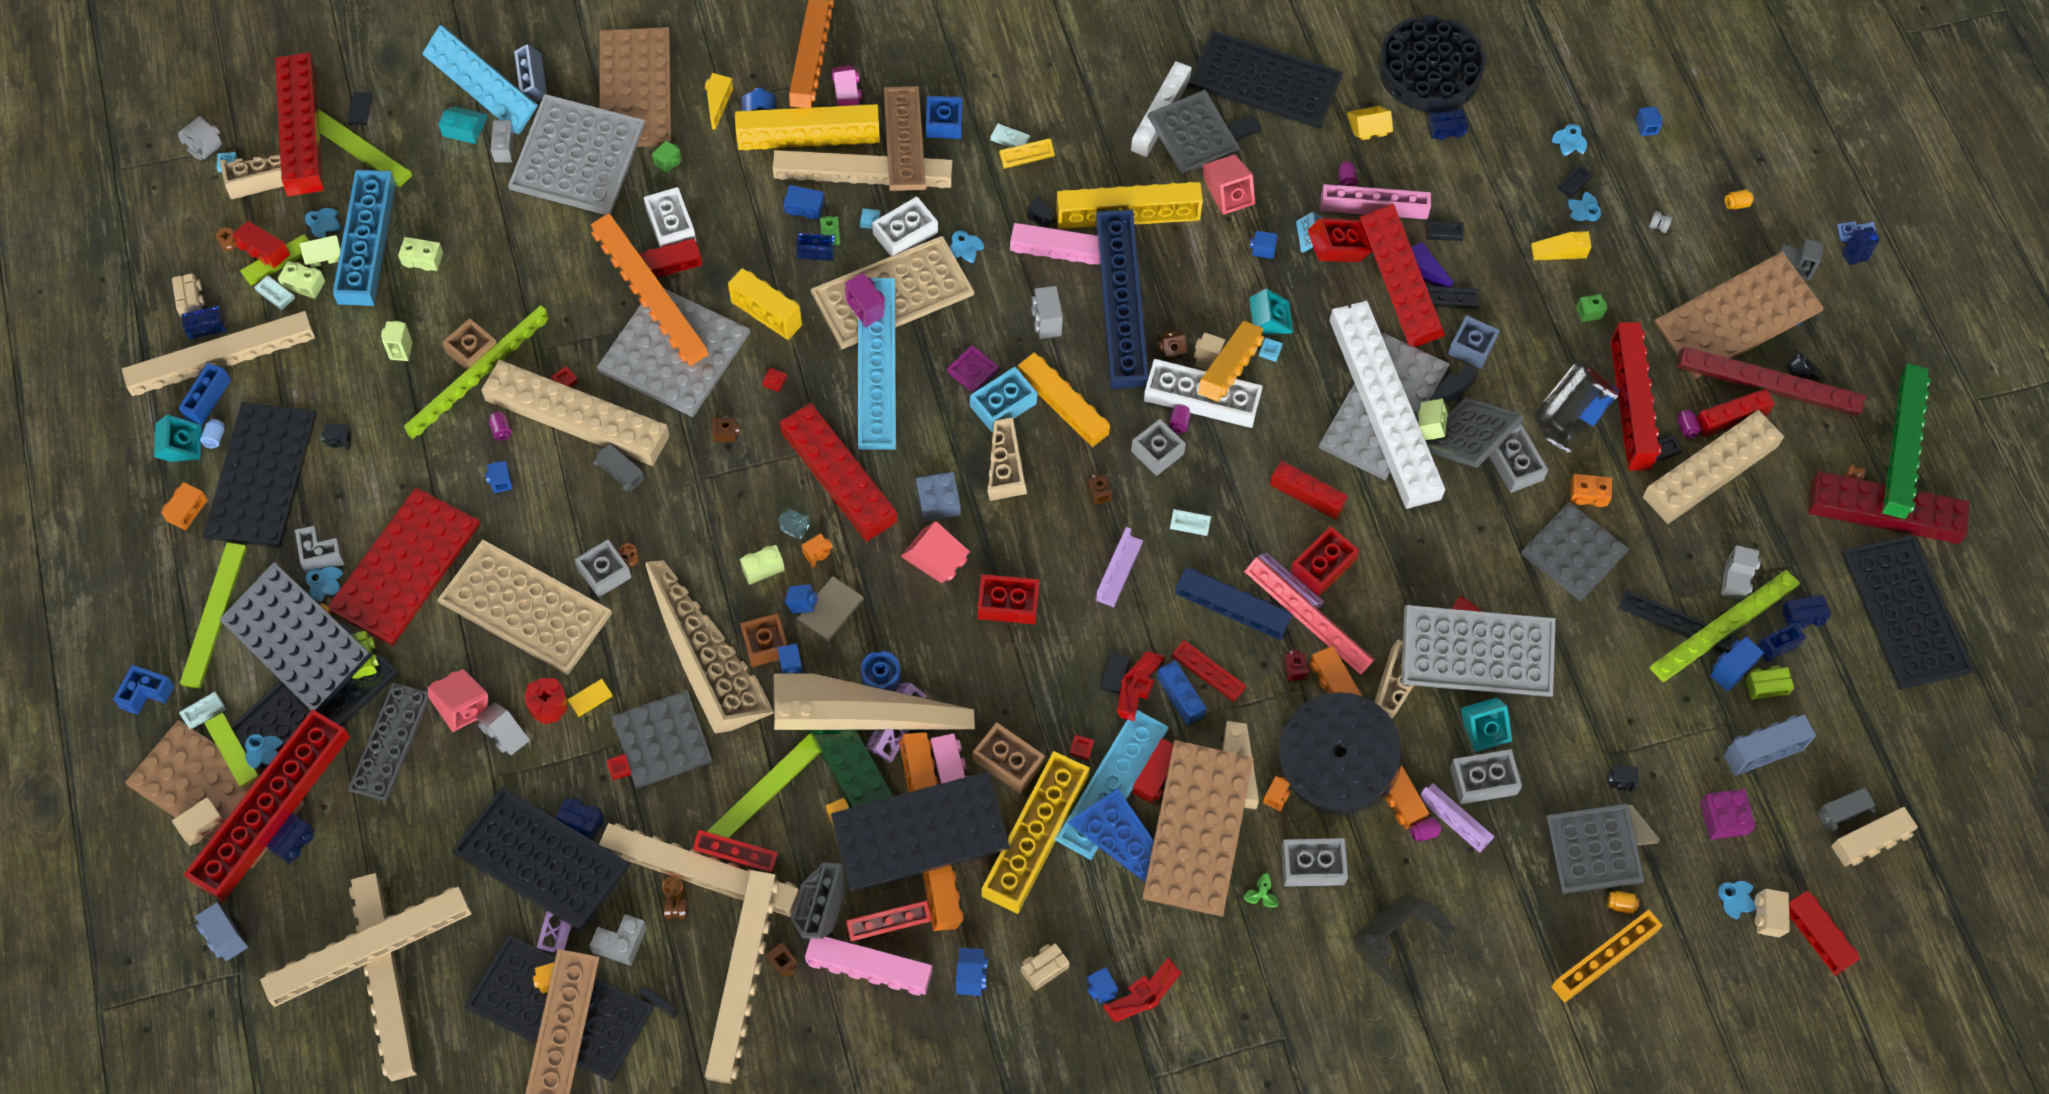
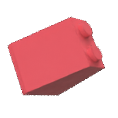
M1235 154L1202 165L1204 181L1222 215L1255 204L1253 174Z
M935 521L922 529L901 557L942 583L946 580L950 581L956 575V568L965 564L968 560L966 556L970 551Z
M464 669L452 672L448 677L440 681H434L428 686L429 699L452 732L476 721V716L488 708L487 692Z

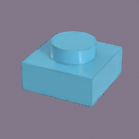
M236 152L218 153V172H222L219 160L235 162V159L238 158Z
M862 209L860 227L873 229L872 222L880 218V210Z
M1265 338L1259 356L1276 362L1283 343Z

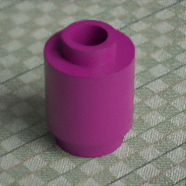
M1351 162L1341 163L1338 169L1340 186L1355 187L1358 183L1355 166Z
M1177 405L1173 409L1169 428L1174 433L1181 434L1187 431L1191 416L1190 408L1185 405Z
M1691 410L1681 411L1677 415V422L1683 436L1695 438L1701 431L1695 414Z
M503 412L491 414L489 416V425L494 438L500 441L507 440L512 434L507 416Z
M1433 817L1415 822L1410 826V834L1415 842H1423L1439 837V832H1441L1439 821Z

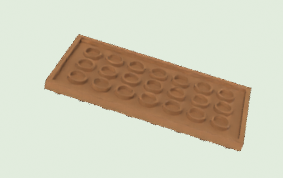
M669 27L600 30V109L645 120V126L637 147L661 146L665 141L672 144Z
M1782 251L1655 319L1654 323L1677 356L1680 349L1689 347L1734 359L1823 311L1824 307ZM1688 371L1694 380L1702 376L1701 374Z
M177 720L127 779L125 784L175 818L208 797L225 821L256 781L240 788L217 745ZM303 801L299 803L250 868L253 869L304 806L305 803ZM217 831L210 832L204 837L211 840Z
M1177 740L1174 741L1142 899L1223 917L1253 757Z

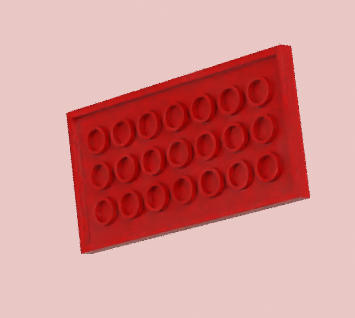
M415 487L328 605L331 610L330 613L393 646L481 524L480 521Z

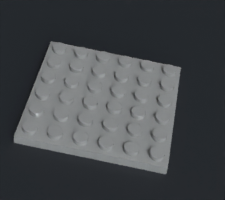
M544 94L510 179L509 190L604 215L610 213L611 215L644 129L645 120Z
M664 288L706 346L709 355L691 367L687 362L683 363L677 354L679 353L678 349H673L669 344L668 339L670 338L668 335H663L658 328L660 324L651 319L648 314L650 310L640 305L597 366V371L694 417L750 334V329Z

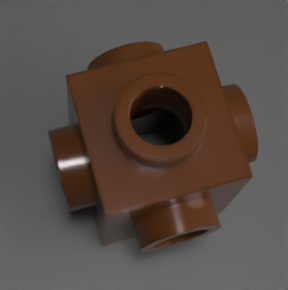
M1169 330L1159 335L1158 349L1165 357L1176 358L1178 354L1187 353L1185 335L1181 331Z

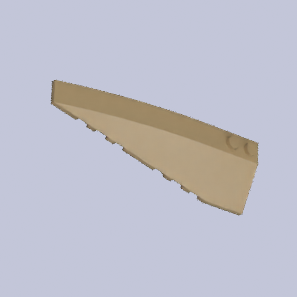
M665 561L646 562L645 565L669 635L714 733L732 731L773 714L774 711L756 676L752 675L750 677L746 670L748 666L744 661L740 662L735 655L736 651L733 647L725 643V637L707 615L702 614L699 610V604L691 600L688 596V590L677 582L678 578Z
M774 674V730L975 729L974 709L817 674Z

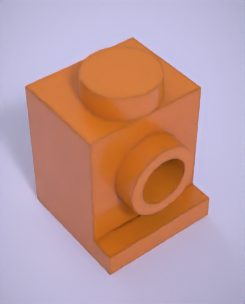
M822 534L801 545L802 553L812 567L816 566V561L824 560L830 554V549L833 548L828 538L825 539Z
M1276 776L1263 801L1264 804L1280 812L1291 793L1288 790L1290 784L1286 778Z

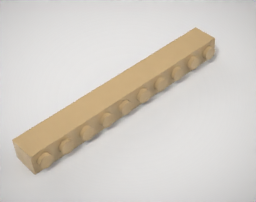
M775 150L773 176L780 180L795 179L798 181L814 180L816 182L832 181L835 183L849 182L853 184L889 185L888 156ZM924 158L926 187L951 188L952 160Z
M306 311L122 368L126 387L131 395H141L147 391L160 389L172 383H179L191 377H198L207 363L221 368L233 366L245 360H252L264 354H271L274 351L289 348L292 345L308 342L311 339H315Z
M608 823L599 845L624 860L744 901L752 869H747L746 871L740 869L734 863L729 862L726 864L720 862L721 860L717 857L709 856L708 858L702 856L699 851L693 849L688 851L682 849L683 847L679 844L671 843L670 845L659 837L653 836L650 838L639 830L630 831L621 824L615 823V825ZM779 882L777 894L774 893L772 901H775L774 912L791 917L799 893L796 885L785 882V884Z
M750 871L706 1068L705 1078L707 1080L732 1084L733 1079H737L739 1067L736 1066L737 1059L742 1057L743 1046L741 1041L742 1037H746L748 1025L745 1024L746 1018L751 1015L753 1004H750L751 995L755 996L757 983H754L756 975H759L762 963L759 962L760 954H764L766 942H763L764 936L770 930L768 918L769 913L773 914L775 901H772L774 893L777 894L779 889V881H777L775 874Z
M376 873L351 879L352 887H349L351 898L355 899L356 906H353V913L359 921V925L356 926L357 934L364 931L367 926L379 924L387 918L381 882ZM394 951L363 965L366 977L369 976L370 981L367 984L368 994L373 997V1003L370 1004L371 1011L377 1019L374 1028L376 1035H380L381 1043H378V1050L380 1056L384 1057V1063L381 1064L383 1075L387 1076L391 1082L417 1075Z
M459 886L456 888L451 887L437 897L427 898L420 905L406 908L403 913L388 916L385 921L379 924L367 926L364 931L358 934H350L341 942L331 943L319 952L309 953L298 962H290L279 971H271L260 981L268 1001L276 1007L471 915V911Z

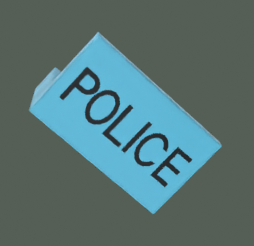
M1314 212L1296 221L1300 248L1303 253L1313 248L1307 230L1319 218H1323Z

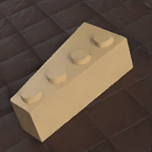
M280 155L270 156L269 159L253 157V160L243 161L242 158L235 159V162L219 160L224 183L231 200L283 186Z
M1013 417L994 421L991 466L987 490L990 501L1027 494Z
M1397 640L1391 648L1375 699V703L1385 710L1391 719L1414 687L1412 685H1401L1403 641Z
M1227 721L1223 751L1252 757L1247 724ZM1252 764L1244 808L1257 809L1259 798L1254 766Z

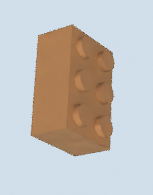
M996 722L973 751V762L1019 794H1022L1044 766L1045 755Z

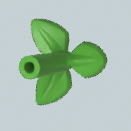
M1267 873L1263 874L1257 881L1256 885L1259 892L1249 890L1243 897L1247 902L1256 904L1262 898L1263 905L1266 907H1277L1279 905L1278 899L1274 894H1267V891L1271 888V880Z

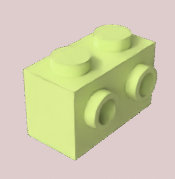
M337 235L300 243L305 265H310V268L321 266V262L328 261L329 264L339 261L341 249Z
M404 237L398 256L401 264L408 268L416 267L426 271H437L443 251L440 243Z
M288 261L278 277L281 286L285 289L316 299L325 283L320 270L305 267L298 262Z
M387 321L385 328L382 329L381 337L389 359L408 361L413 342L406 324L400 321Z
M1443 399L1421 402L1420 410L1418 411V425L1425 440L1445 437L1448 412Z
M776 545L772 547L767 546L759 552L749 553L740 559L743 573L749 585L785 571L783 559Z

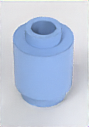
M211 419L206 423L200 438L205 447L212 449L219 446L225 431L224 424L215 419Z

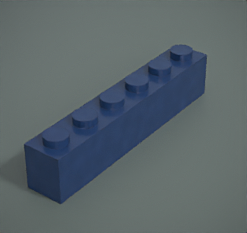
M1186 567L1176 586V595L1280 641L1291 621L1292 613L1287 609L1271 605L1267 600L1255 598L1249 592L1239 591L1230 584H1223L1214 577H1207L1196 569Z

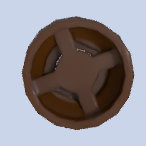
M666 898L664 908L665 919L678 917L679 919L686 920L688 911L687 899L674 901L673 899Z

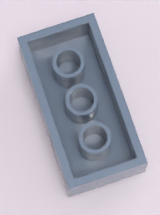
M1794 715L1781 724L1775 722L1765 730L1759 728L1751 732L1749 736L1740 735L1733 739V743L1727 747L1728 750L1723 756L1734 776L1805 750L1816 736L1806 716L1797 717Z

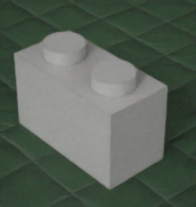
M493 120L491 152L494 162H512L515 132L511 120Z

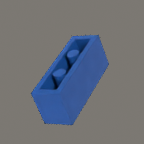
M207 363L179 406V410L186 420L203 425L231 381L224 368Z
M1173 661L1158 669L1157 679L1187 726L1204 718L1206 707L1177 662Z

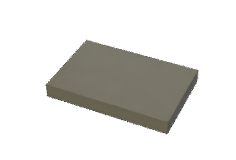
M834 576L817 594L818 602L815 605L814 612L801 613L797 618L799 623L827 642L833 638L864 600L862 595Z

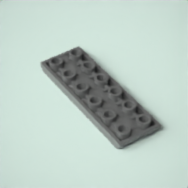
M392 683L349 785V792L382 801H387L390 798L430 701L428 692Z

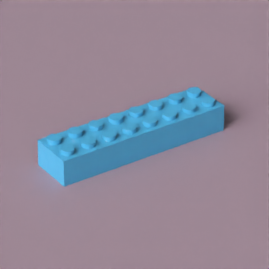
M355 170L333 288V295L339 305L375 306L396 186L392 171Z

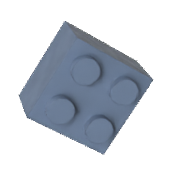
M1466 315L1451 344L1448 355L1482 369L1500 330Z
M953 472L916 478V490L923 522L961 515L960 501Z
M218 903L195 916L198 924H196L197 929L201 935H204L208 947L218 958L222 956L225 961H228L248 948L231 918Z

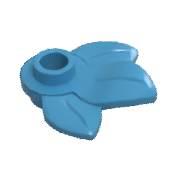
M1569 124L1564 130H1559L1553 135L1552 142L1560 144L1563 156L1569 155L1574 150L1584 154L1587 148L1586 139L1581 135V128L1576 124ZM1570 130H1575L1576 134H1571Z
M1585 192L1582 201L1568 200V206L1573 211L1570 214L1572 219L1576 221H1596L1600 218L1601 210L1597 205L1596 198L1590 193Z
M322 208L319 211H310L305 216L306 224L317 238H325L326 232L341 230V226L335 218L338 215V211L335 209Z
M959 230L953 234L952 244L949 248L955 259L961 256L967 262L973 263L976 258V251L983 250L984 245L978 237L969 236L965 231ZM958 237H963L964 241H960Z
M327 566L322 570L315 568L308 571L306 582L310 586L311 597L321 603L325 595L336 596L341 589L337 579L343 575V572L333 566ZM314 575L319 576V579L317 581L312 580V577Z
M258 734L251 735L245 742L247 750L245 755L246 762L254 769L258 768L261 763L269 765L278 754L276 749L283 742L275 736L262 737Z
M1738 881L1734 884L1726 882L1718 888V895L1723 900L1725 912L1734 919H1738L1741 912L1756 910L1754 901L1748 895L1754 887L1748 882ZM1725 890L1729 891L1731 896L1726 895Z

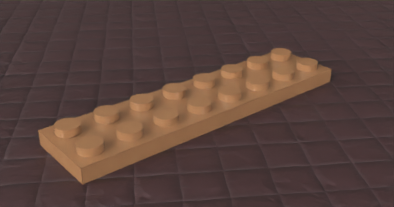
M919 86L884 87L890 191L926 190Z
M557 949L526 1094H570L600 957Z

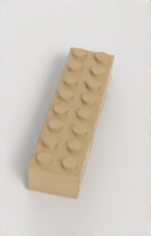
M1757 410L1648 486L1643 498L1669 524L1776 449L1784 436Z

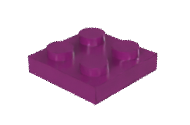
M973 345L947 368V373L972 393L979 390L999 371V366Z

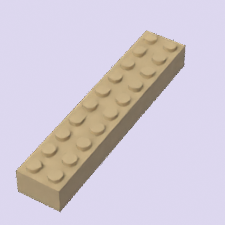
M501 360L498 361L481 389L487 402L602 447H607L611 444L621 454L651 466L656 462L670 436L666 424Z

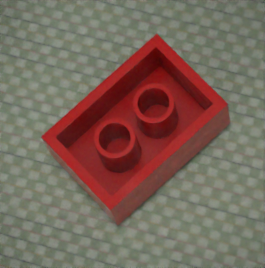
M1319 218L1307 230L1318 261L1360 263L1372 252L1361 220Z
M1330 526L1292 563L1290 573L1319 597L1357 560L1360 550Z
M981 574L977 619L1036 624L1039 579Z

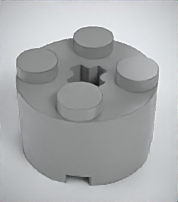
M201 116L194 119L178 133L181 143H186L189 147L187 149L188 152L199 160L207 158L222 145L218 136L220 134L219 130L213 125L210 126Z

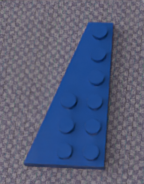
M1118 788L1067 822L1135 876L1146 882L1154 840Z

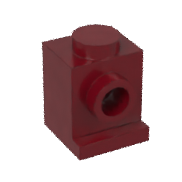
M1299 650L1289 651L1288 654H1285L1284 658L1287 682L1307 680L1309 669L1305 652L1300 653Z

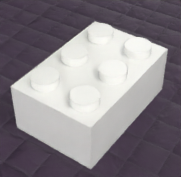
M678 187L643 197L646 211L660 248L667 244H675L686 239L695 238L694 228Z
M918 197L913 198L872 222L873 235L890 256L911 249L938 233V221Z

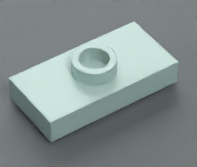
M997 124L991 135V141L1010 148L1025 145L1030 140V135L1001 124Z
M268 275L254 287L258 293L281 310L295 299L292 293Z
M1174 509L1170 529L1207 536L1211 516Z
M213 692L179 713L188 728L193 729L226 710L216 692Z

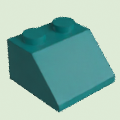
M454 106L444 110L438 124L442 136L476 144L488 114Z
M1267 288L1249 297L1252 324L1264 328V335L1290 334L1293 332L1289 300Z
M170 415L164 416L155 424L154 457L170 462L199 460L201 458L200 438L202 425Z
M1498 697L1461 708L1463 725L1475 752L1512 741L1507 705Z

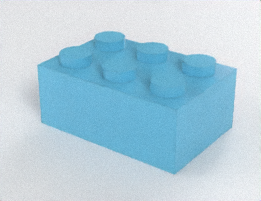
M1016 367L970 395V407L991 432L994 429V421L1012 417L1014 419L1037 404V392Z

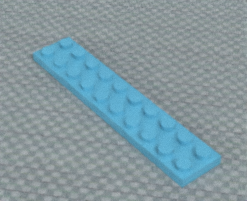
M871 278L876 290L881 291L885 297L884 317L866 328L858 318V449L896 450L895 278Z

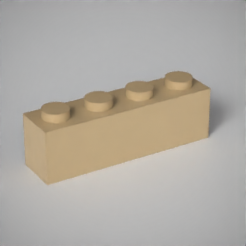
M1902 807L1837 839L1831 847L1844 867L1850 864L1855 866L1864 861V857L1869 856L1871 858L1881 852L1880 849L1884 847L1886 849L1892 848L1897 844L1896 841L1900 839L1903 841L1908 840L1914 836L1912 832L1918 826L1905 807Z

